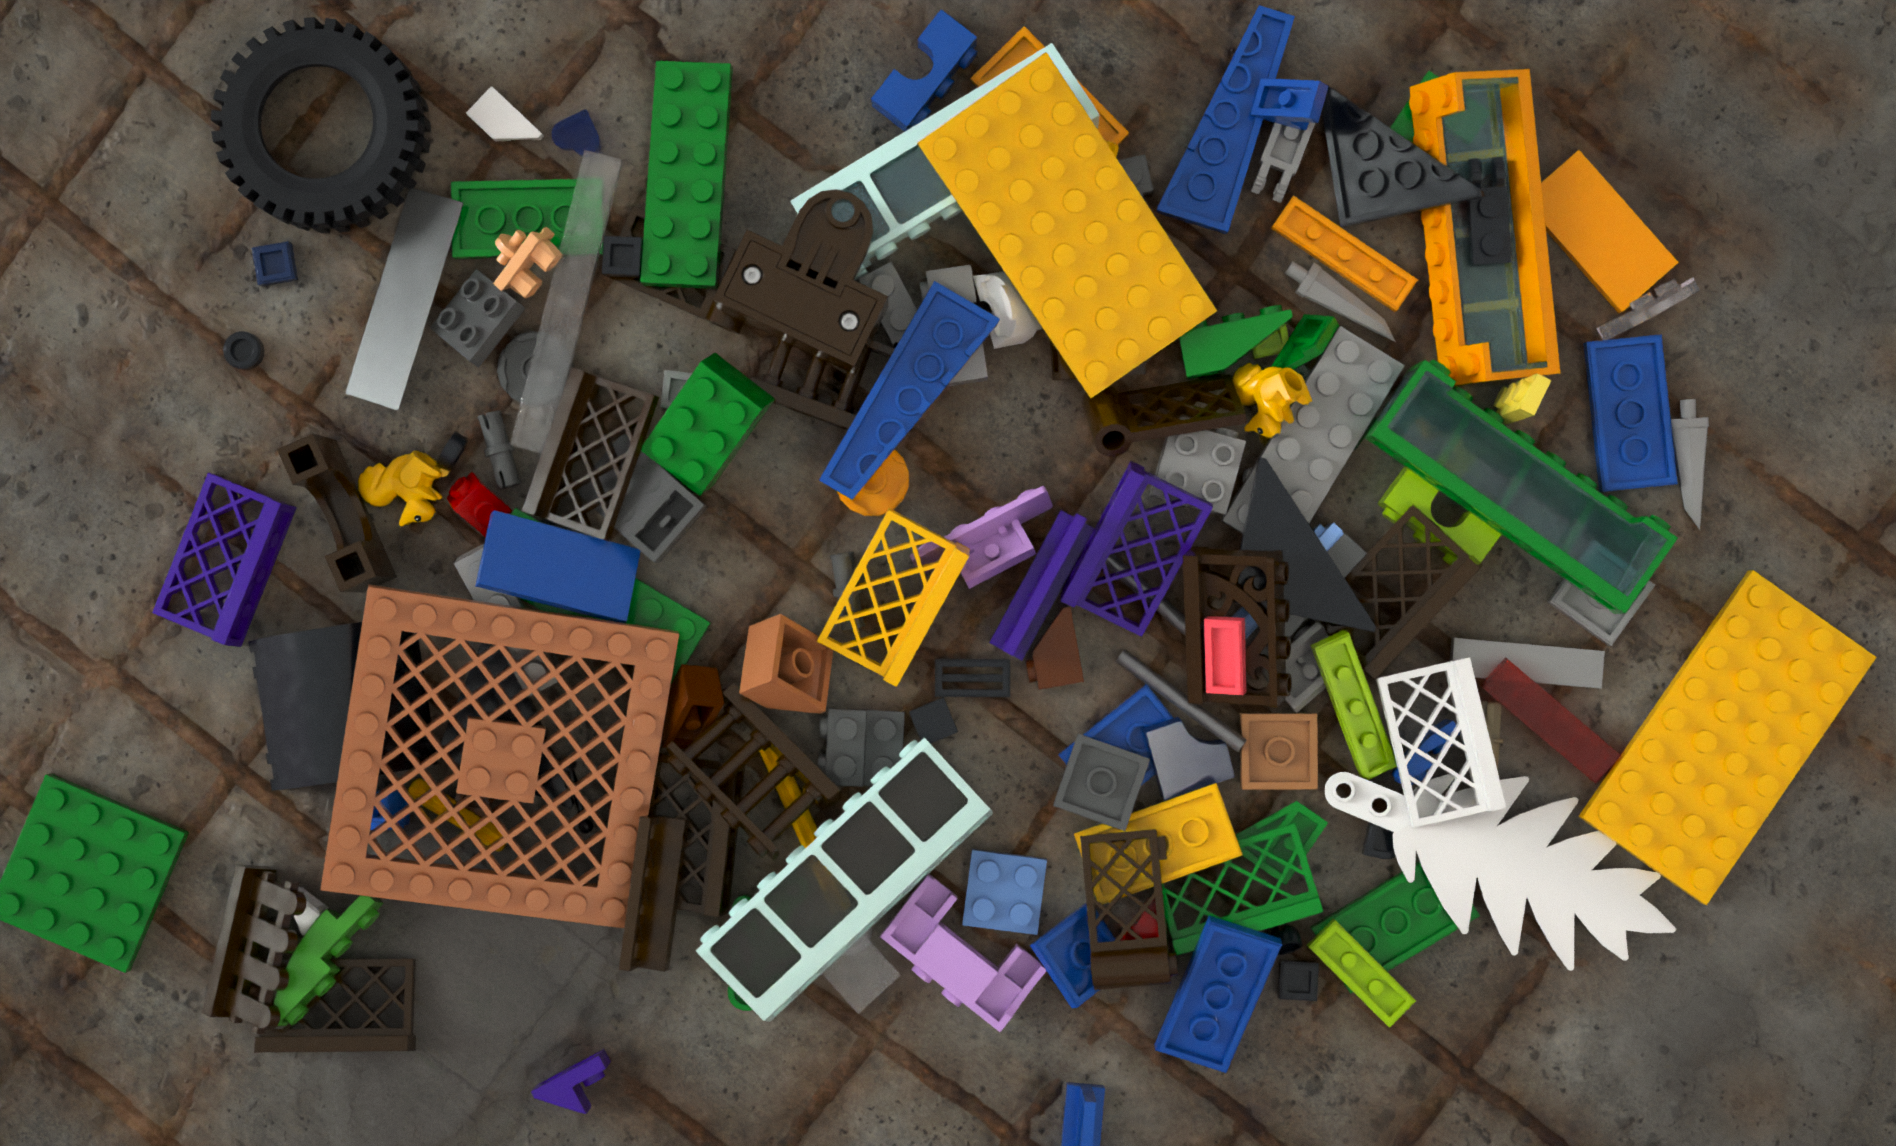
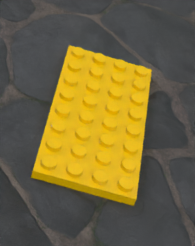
M1047 52L917 142L930 164L1090 398L1217 312L1213 303Z
M1748 570L1578 817L1695 900L1707 905L1877 657L1754 570Z

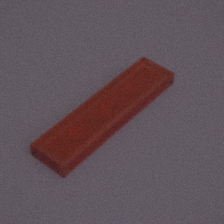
M1506 657L1480 685L1595 784L1621 756Z

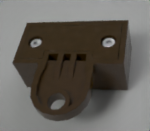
M838 189L821 191L809 198L800 209L782 246L747 229L713 298L717 309L856 375L889 307L888 296L855 281V277L869 251L874 234L872 216L866 205L850 192ZM846 202L854 208L855 212L850 220L840 222L833 217L832 210L838 203Z

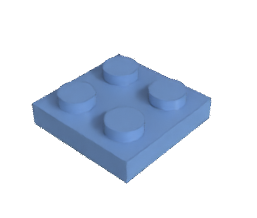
M972 849L962 925L1037 935L1047 859Z

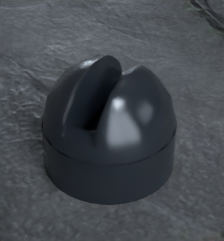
M1285 923V930L1281 931L1276 926L1271 932V936L1281 938L1282 946L1278 955L1295 952L1303 946L1299 931L1291 924Z

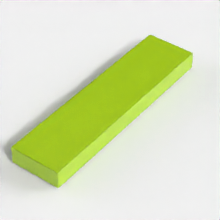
M1342 630L1310 645L1359 777L1370 780L1397 767L1392 747L1349 632Z

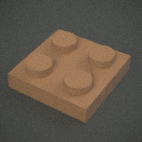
M1240 713V735L1247 740L1240 749V789H1318L1317 713Z

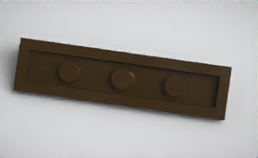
M650 814L639 818L619 970L632 971L637 968L663 972L669 970L689 819Z

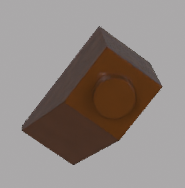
M1071 607L1060 609L1032 649V660L1026 661L1029 683L1037 682L1039 690L1084 682Z
M681 664L670 685L662 735V746L664 748H667L666 746L673 741L680 749H685L715 721L724 705L717 668Z

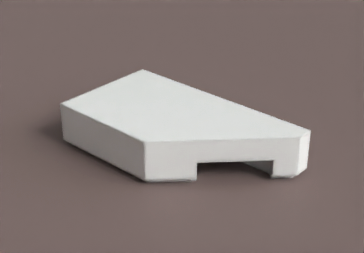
M492 86L466 112L494 141L541 140L544 137L535 126Z

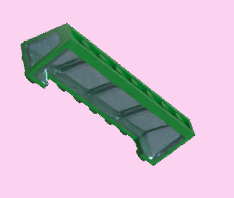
M1423 360L1409 368L1365 439L1613 614H1626L1678 539V537L1669 532L1671 526L1655 515L1650 517L1632 516L1626 511L1628 506L1623 501L1612 495L1605 497L1595 490L1597 484L1592 479L1581 473L1574 475L1564 468L1566 462L1562 458L1549 451L1546 454L1533 446L1535 440L1521 430L1513 432L1502 424L1504 422L1503 417L1489 408L1480 409L1472 403L1473 397L1467 391L1454 386L1456 381L1449 377L1451 372L1443 364L1435 360H1431L1430 363Z

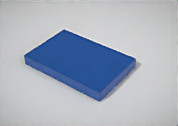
M1145 684L1083 735L1149 758L1150 761L1141 784L1142 786L1155 775L1143 728L1173 719L1174 717L1150 687ZM1075 741L1058 754L1066 765Z

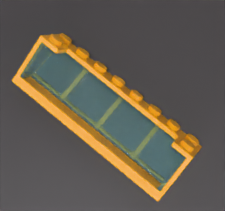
M1530 69L1453 72L1409 87V106L1412 111L1414 128L1413 143L1467 180L1468 160L1479 158L1482 169L1480 188L1492 187L1491 161L1493 157L1501 156L1505 166L1504 186H1507L1512 259V262L1509 264L1470 265L1466 201L1421 212L1425 234V259L1428 263L1429 297L1432 302L1433 335L1436 341L1437 362L1450 370L1449 377L1456 381L1454 386L1527 378L1537 373L1542 376L1560 374Z

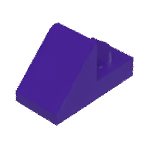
M602 1049L540 1082L531 1092L535 1099L587 1114L591 1104L580 1083L583 1082L584 1086L587 1087L605 1077L603 1070L608 1067L611 1061L606 1051Z

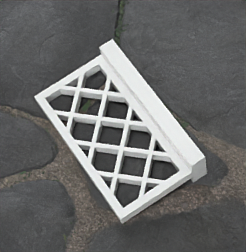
M1470 657L1376 678L1412 828L1506 808ZM1445 671L1448 688L1440 699L1425 690L1423 686L1431 674ZM1422 676L1418 685L1409 680L1411 678ZM1403 681L1414 688L1404 707L1391 700L1387 684ZM1419 693L1438 703L1427 722L1408 711ZM1450 695H1451V699H1452L1453 706H1451L1450 704L1446 703V701H1447V699H1448V697H1449ZM1393 707L1400 711L1397 719H1395ZM1442 707L1456 715L1457 725L1450 736L1432 726ZM1405 715L1424 726L1413 744L1408 743L1399 736L1398 727ZM1428 730L1447 740L1436 759L1418 749ZM1459 732H1460L1462 744H1461L1460 742H1458V741L1455 740V738H1456V736L1458 735ZM1452 744L1463 750L1466 757V762L1459 773L1441 763ZM1402 745L1409 748L1406 756H1404ZM1414 753L1433 763L1422 782L1413 778L1408 773L1407 764ZM1437 767L1455 777L1445 796L1426 786ZM1468 769L1471 781L1464 777ZM1461 781L1473 788L1477 802L1476 805L1462 808L1450 801ZM1411 782L1419 786L1414 794ZM1423 790L1440 799L1441 803L1433 815L1419 818L1416 802ZM1447 804L1455 809L1442 812Z

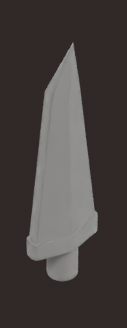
M1294 261L1290 263L1284 274L1300 283L1295 291L1296 294L1396 342L1385 319L1321 269V266L1313 262L1310 268L1306 270Z
M1696 399L1680 400L1681 419H1671L1672 436L1684 509L1700 530L1709 418H1697Z

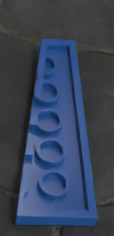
M1258 6L1156 209V213L1220 233H1228L1263 119L1250 115L1261 78L1276 79L1295 16Z
M934 281L819 481L853 500L994 330L1000 319Z

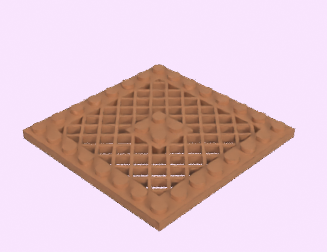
M368 585L320 890L624 928L639 818L649 814L679 632ZM402 631L414 633L400 643ZM428 635L453 638V640L438 649ZM421 638L433 654L416 665L404 649ZM468 641L493 645L478 655ZM461 644L472 660L455 671L444 655ZM507 647L531 651L519 660H516ZM500 649L511 665L494 677L483 661ZM545 652L568 655L569 657L555 666ZM399 655L410 670L394 681ZM539 655L550 671L532 682L522 666ZM583 658L608 662L593 672ZM438 660L449 676L432 687L421 671ZM577 661L588 676L571 688L560 672ZM622 664L634 665L632 678ZM475 666H478L488 682L474 692H471L460 677ZM616 667L626 682L609 693L598 678ZM516 671L527 687L510 698L499 683ZM415 676L427 692L410 703L398 687ZM555 677L566 692L551 703H548L538 688ZM455 682L466 697L449 709L438 693ZM591 683H594L604 698L587 709L576 694ZM494 687L505 703L488 714L477 698ZM629 690L626 713L624 714L615 702V699ZM393 693L404 708L388 719ZM533 693L543 708L526 719L515 704ZM432 698L443 714L429 724H426L415 709ZM571 698L581 711V714L565 725L554 710ZM471 703L481 717L468 715L465 730L455 717V714ZM609 704L620 719L605 730H602L593 718V715ZM510 709L519 722L496 718ZM409 714L420 730L404 741L393 725ZM546 715H549L559 730L544 740L546 727L534 724ZM446 720H449L460 735L443 746L432 730ZM587 720L598 735L580 746L570 731ZM623 727L620 749L618 751L608 737ZM387 731L398 746L382 756L385 733ZM426 736L437 751L420 762L410 749V746ZM565 736L575 751L558 762L548 747ZM603 741L613 756L596 767L586 753ZM464 742L459 767L448 752ZM403 752L414 767L398 778L387 762ZM543 752L553 767L538 777ZM442 757L453 773L437 783L426 768ZM581 757L591 772L574 783L564 768ZM617 764L612 788L602 774ZM381 768L391 781V784L376 794ZM420 773L430 786V789L414 799L403 784ZM559 773L569 788L552 799L542 784ZM597 778L607 793L590 804L580 790ZM458 779L456 793L467 796L453 804L443 792V789ZM397 789L408 805L392 816L381 800ZM537 790L547 804L530 815L521 802L533 804L535 791ZM434 795H437L447 810L431 821L420 805ZM572 795H575L585 809L568 820L558 805ZM483 797L505 801L492 810ZM475 800L486 815L470 826L459 811ZM611 801L606 825L596 811ZM514 805L524 820L508 831L497 816ZM375 806L386 821L370 831ZM552 810L563 825L546 836L536 821ZM414 811L425 826L411 836H408L398 821ZM453 816L464 831L447 842L437 829V826ZM588 816H591L601 830L584 841L574 826ZM492 821L502 836L486 847L475 832ZM530 826L540 841L524 852L514 837ZM391 827L402 842L386 853L375 838ZM430 832L441 847L425 858L414 843ZM566 832H569L578 846L562 857L552 842ZM469 837L480 852L466 862H463L453 848ZM604 838L601 861H599L590 847ZM508 842L518 857L502 868L491 853ZM368 844L377 855L366 854ZM546 847L556 862L540 873L530 858ZM408 848L416 860L394 857ZM584 852L594 867L578 878L568 863ZM447 853L455 865L433 862ZM486 859L494 870L472 867ZM524 863L532 875L510 872ZM562 868L570 880L549 877ZM598 875L597 884L587 883L589 880Z

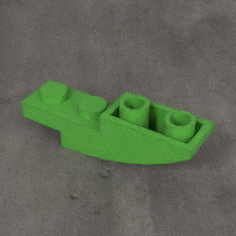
M360 895L342 915L335 910L326 909L313 923L287 964L286 970L289 974V983L286 989L276 993L274 1005L280 1010L278 1026H287L289 1023L292 1026L295 1025L308 1012L309 1008L306 1005L316 995L321 997L336 983L333 977L340 969L330 959L333 956L338 958L345 953L353 943L350 938L360 928L365 930L375 922L380 915L377 910L384 904L379 898Z

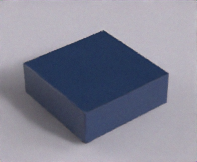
M287 241L251 248L257 284L259 286L298 280L291 242Z

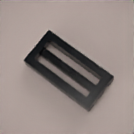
M935 659V697H1010V659ZM942 667H1003V674H942ZM942 682H1003V689H942Z

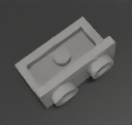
M1319 621L1313 626H1305L1294 636L1290 657L1288 660L1286 659V673L1291 674L1292 688L1290 696H1286L1285 701L1296 713L1326 688L1310 646L1329 637L1324 626ZM1263 668L1262 673L1269 683L1268 671Z

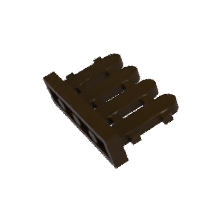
M236 864L202 1013L209 1017H228L229 1021L233 1023H242L245 1020L253 1024L251 1032L265 1034L266 1029L276 1028L280 1021V1010L276 1005L272 1004L274 991L285 990L289 983L288 971L280 965L283 953H292L297 947V934L294 930L289 929L292 915H301L305 911L306 897L302 892L298 891L299 883L295 881H286L285 885L275 882L276 870L271 867ZM269 907L279 911L276 922L266 919ZM260 944L270 948L268 960L258 956ZM251 982L261 986L259 997L249 993Z

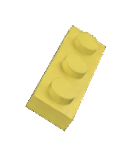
M1537 373L1509 384L1508 388L1503 386L1493 405L1498 408L1496 413L1503 417V423L1510 424L1534 416L1551 380Z

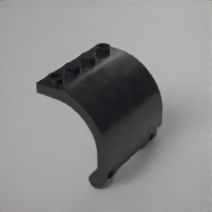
M362 622L248 641L250 653L254 652L256 667H252L254 679H257L268 749V753H266L267 765L271 764L273 779H270L271 791L337 782ZM402 631L400 643L414 633ZM418 639L404 649L416 665L422 662ZM399 655L394 681L410 670ZM415 676L398 687L410 703L427 692ZM393 693L388 719L404 708ZM427 700L415 710L424 722L429 724L431 716ZM409 714L393 725L404 741L420 730ZM387 731L385 733L382 756L398 746ZM426 736L410 746V749L420 762L436 752L435 747ZM403 752L387 762L393 772L410 770L414 767ZM435 761V762H434L433 764H431V765H436V764H438V761ZM380 768L379 775H382L384 772Z

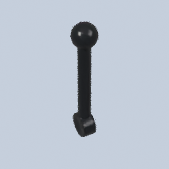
M576 760L564 768L574 783L577 782L574 771L577 766ZM573 795L579 813L585 808L577 797ZM586 818L579 823L578 828L582 833L586 834L592 831L593 823Z

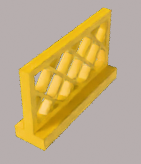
M888 508L822 629L817 642L884 677V681L897 687L968 560L970 548L957 541L954 543ZM891 520L906 528L910 539L909 542L892 547L888 546L885 531ZM913 532L917 533L923 538L915 540ZM880 540H882L884 549L875 551ZM932 541L945 548L938 561L922 565L917 545ZM912 547L918 567L896 572L891 553ZM886 555L892 574L871 580L867 569L868 562L872 558ZM933 569L927 580L925 571ZM862 573H864L866 582L857 584ZM920 573L924 585L921 593L904 598L899 578ZM894 580L899 600L879 605L873 586ZM868 588L874 607L853 613L849 601L851 593ZM915 602L909 613L907 604ZM902 605L906 618L905 622L900 627L886 630L881 611ZM844 606H846L848 614L839 617ZM876 613L882 632L861 638L855 619ZM850 620L856 639L840 643L829 637V634L835 624ZM897 634L894 642L891 645L889 636ZM884 638L888 652L881 664L867 657L863 646L864 643ZM858 645L860 653L850 647Z

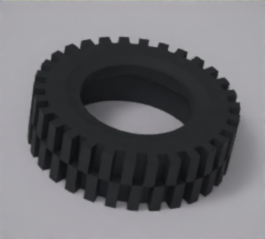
M315 17L304 18L305 26L303 27L294 20L283 22L286 31L283 33L277 31L273 26L264 30L263 32L268 41L262 44L254 37L249 40L246 45L252 53L247 58L237 51L231 60L239 66L238 70L234 75L224 69L220 79L229 85L226 92L216 89L213 98L222 105V110H211V121L220 126V131H211L212 139L215 144L223 149L216 152L219 162L229 168L225 172L229 180L239 186L238 191L245 198L254 202V205L288 225L290 223L306 231L312 228L319 233H330V228H333L340 233L351 231L350 224L363 228L371 225L368 217L374 215L381 220L389 215L385 207L390 202L398 207L405 200L399 195L403 188L406 187L411 190V188L416 186L417 182L411 176L414 170L423 173L426 163L420 159L421 152L429 153L430 142L424 137V132H431V122L424 116V112L429 110L427 102L419 94L422 90L418 82L410 75L411 71L374 35L367 31L363 33L357 26L346 23L344 27L336 19L325 18V25H322ZM308 67H329L342 71L354 78L365 91L373 114L371 138L361 157L348 169L326 178L300 177L283 169L268 152L261 130L263 108L274 88L289 74Z

